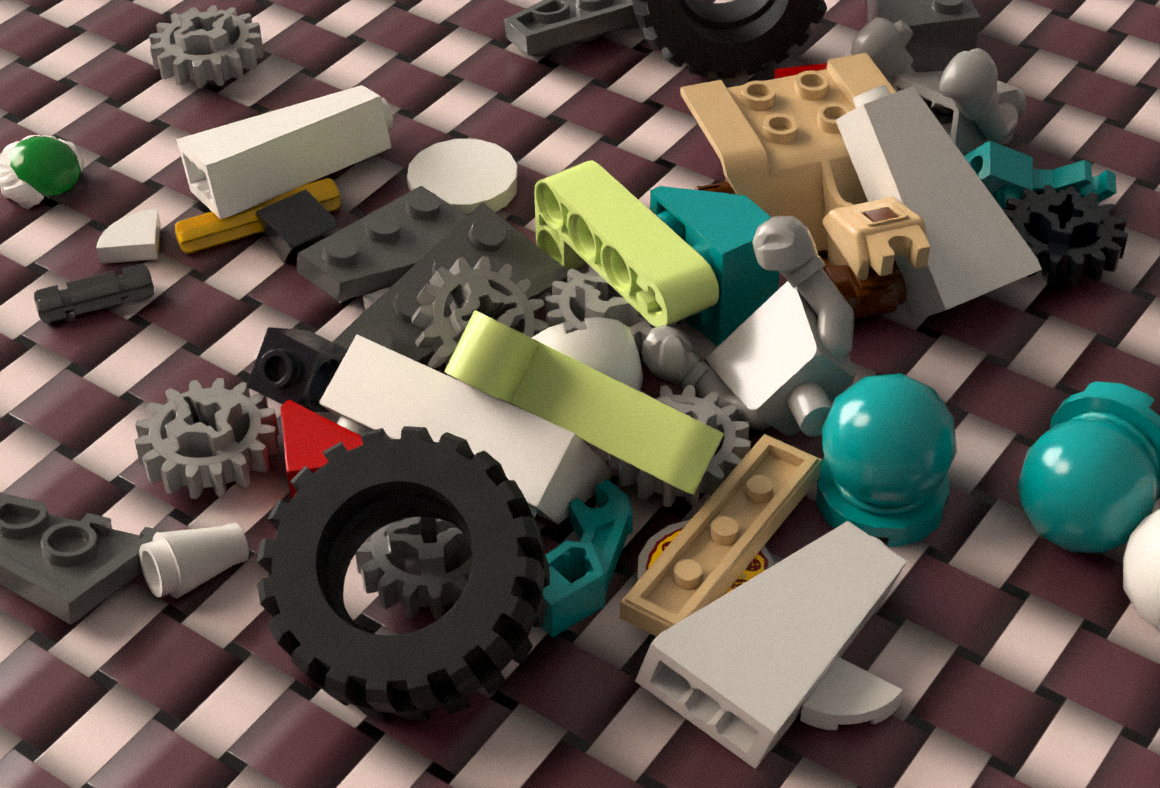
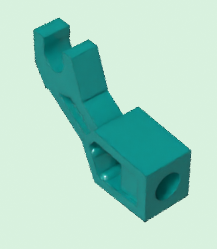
M991 140L964 156L1002 210L1006 209L1007 199L1010 197L1021 200L1022 192L1027 188L1038 195L1043 194L1045 185H1051L1056 193H1060V190H1066L1069 186L1075 187L1076 192L1081 193L1080 197L1083 198L1090 193L1098 194L1096 204L1117 193L1116 174L1105 170L1101 174L1092 177L1091 162L1086 160L1053 170L1033 169L1031 156Z
M608 479L596 485V504L601 508H589L579 498L569 502V521L580 542L566 540L545 555L549 563L550 585L543 588V597L548 607L541 628L552 638L605 606V596L628 534L633 533V514L630 498ZM572 579L577 580V581L573 582L572 584L570 583Z

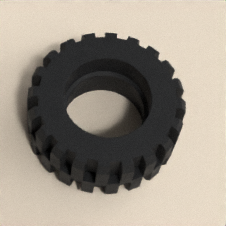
M632 0L638 25L643 28L645 39L654 50H662L664 59L675 67H682L686 62L689 73L706 77L709 71H716L718 79L735 78V72L747 70L748 75L762 72V65L772 60L779 64L791 56L789 49L794 44L801 47L813 35L810 24L812 22L819 24L827 10L824 0H734L726 3H705L698 0Z
M404 426L401 430V439L392 440L389 439L383 428L363 432L361 434L363 445L348 451L341 441L323 451L322 453L328 460V463L314 474L304 466L290 481L298 491L290 503L283 500L276 501L267 520L277 530L275 539L264 538L260 541L257 562L268 572V578H262L257 583L260 605L272 615L267 626L277 644L290 655L291 662L329 696L343 705L352 704L365 715L385 720L391 713H399L407 722L429 720L430 710L444 707L452 715L471 707L468 695L482 687L491 695L507 682L501 671L511 660L522 665L533 648L528 635L532 626H543L548 607L543 597V588L550 585L549 563L543 551L545 543L526 498L515 480H509L506 477L501 464L485 450L475 455L466 439L448 432L441 435L439 442H434L426 427ZM431 517L454 524L466 537L473 558L468 582L454 606L431 625L408 634L377 635L357 625L345 608L343 595L348 567L360 546L379 529L406 518Z

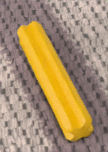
M321 179L299 186L296 189L223 219H219L213 212H208L178 221L175 224L176 238L184 253H195L265 232L255 215L256 211L305 189L328 212L340 208V194L332 179Z

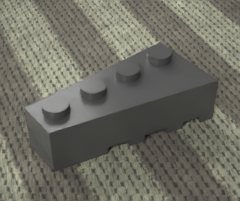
M865 0V4H867V24L876 17L885 18L893 24L903 20L914 32L905 48L913 58L911 67L916 72L944 71L949 62L959 52L976 49L981 16L970 0Z

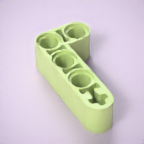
M595 161L583 162L541 179L535 184L537 246L568 270H576L589 264L654 327L672 325L710 308L718 302L719 285L708 262Z
M474 310L444 371L480 391L509 402L531 414L567 429L599 449L692 495L695 494L724 435L723 432Z

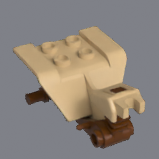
M867 53L827 60V68L825 70L803 71L798 75L766 81H750L740 86L726 88L722 80L681 87L680 95L718 155L725 175V182L701 187L696 186L695 190L745 195L771 217L795 216L808 227L816 244L818 255L826 264L822 268L852 307L854 321L893 313L897 309V305L905 303L907 297L906 284L894 258L895 255L906 257L915 269L927 266L930 245L927 240L924 220L894 197L868 202L836 123V119L856 109L853 102L854 97L882 85H887L890 94L896 92Z

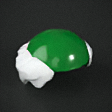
M47 135L27 136L22 141H16L7 145L0 154L1 194L5 198L16 201L23 208L30 209L34 205L40 204L44 196L59 195L70 190L78 182L79 176L83 172L84 159L78 148L69 141Z

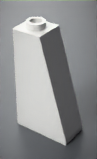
M360 85L177 139L190 191L219 219H223L392 148L388 130L393 128V117L390 107L384 98H381L380 95L365 86Z
M882 85L853 98L856 109L836 119V123L868 202L894 197L922 217L925 223L927 240L930 245L927 266L915 269L906 257L895 255L894 258L904 278L907 290L906 298L915 320L948 310L1042 270L1035 254L914 86L890 94L887 85Z
M847 521L661 632L650 644L635 682L756 769L800 712L802 704L838 657L841 658L885 600L907 561L891 551L881 540L868 535Z

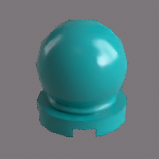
M897 373L862 378L835 398L823 424L822 446L824 458L822 459L821 476L817 480L816 505L827 524L834 529L849 521L870 536L889 537L888 547H899L921 541L939 528L944 509L949 501L948 470L957 453L954 417L942 398L932 387L906 375Z
M1096 381L1090 383L1083 392L1071 395L1062 402L1051 418L1049 430L1027 450L1017 484L1021 504L1038 535L1069 553H1106L1127 543L1131 533L1142 520L1152 514L1155 501L1160 499V416L1150 409L1154 402L1151 396L1122 383Z

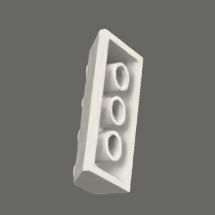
M359 335L355 336L319 404L339 418L337 424L360 436L363 432L383 428L390 440L401 439L402 428L404 426L426 427L434 442H439L441 435L446 432L466 439L473 454L476 455V453L485 450L501 464L506 477L509 480H515L526 498L534 518L537 514L556 524H560L569 516V502L579 498L585 503L596 494V485L606 479L610 481L614 474V471L575 433Z

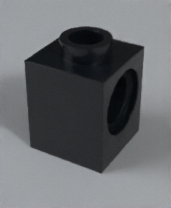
M268 327L246 387L282 405L287 400H291L313 412H330L319 402L348 349L307 330Z

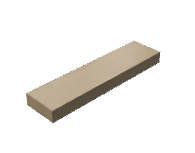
M764 434L620 601V619L657 637L661 632L725 595L821 476L822 459Z

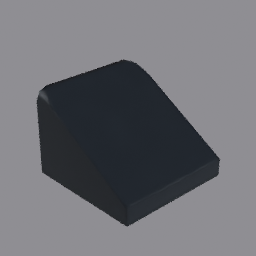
M306 189L264 207L255 213L283 263L297 257L299 252L340 229L335 218Z

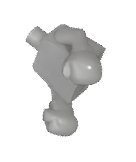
M876 17L856 35L852 43V55L867 53L896 92L914 86L962 154L970 153L989 140L1001 145L1011 141L1018 124V118L1025 112L1026 97L1023 90L1018 86H1012L997 80L996 64L987 52L979 48L962 51L953 57L944 71L916 72L911 67L913 58L905 48L914 32L903 20L893 24L885 18Z
M774 216L757 227L752 243L758 264L766 270L780 271L787 279V282L706 357V361L702 360L693 350V341L681 329L670 325H661L650 330L643 341L642 361L651 375L664 382L679 386L682 390L687 385L694 386L695 395L698 398L703 399L713 391L719 393L718 407L722 408L735 404L739 408L738 421L748 422L749 429L764 431L772 426L787 436L796 435L802 430L805 435L816 437L822 435V427L833 405L832 402L853 384L856 375L849 357L853 344L854 313L852 307L822 268L826 264L818 255L816 244L808 227L795 216Z

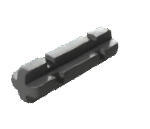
M139 264L123 268V275L115 276L114 271L66 282L67 289L59 290L58 285L38 289L34 292V301L39 318L42 323L50 324L67 319L65 313L74 311L77 317L123 305L122 299L130 297L131 303L151 298L154 295V285L150 271L146 265Z

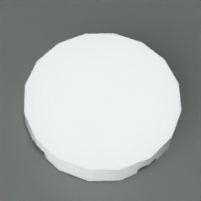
M452 139L435 143L420 151L409 163L407 183L410 191L423 186L465 214H470L482 202L496 213L506 207L517 194V164L512 155L497 144L479 139Z

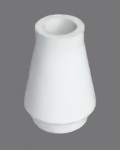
M236 522L219 527L157 532L153 536V541L140 546L139 557L143 575L152 593L156 597L170 594L178 599L233 565L247 561L249 549L243 530Z

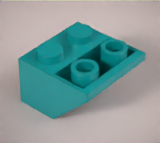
M666 186L656 187L650 190V210L708 262L716 276L719 285L718 302L710 308L685 318L690 327L699 330L718 347L779 289L780 271H770L762 268L758 264L752 243L757 227L772 217L745 195Z

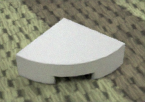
M158 208L132 213L110 225L97 242L96 250L99 263L109 264L158 259L161 226Z
M838 657L802 704L800 721L825 730H837L838 724H858L870 720L871 724H876L890 717L899 708L903 689Z

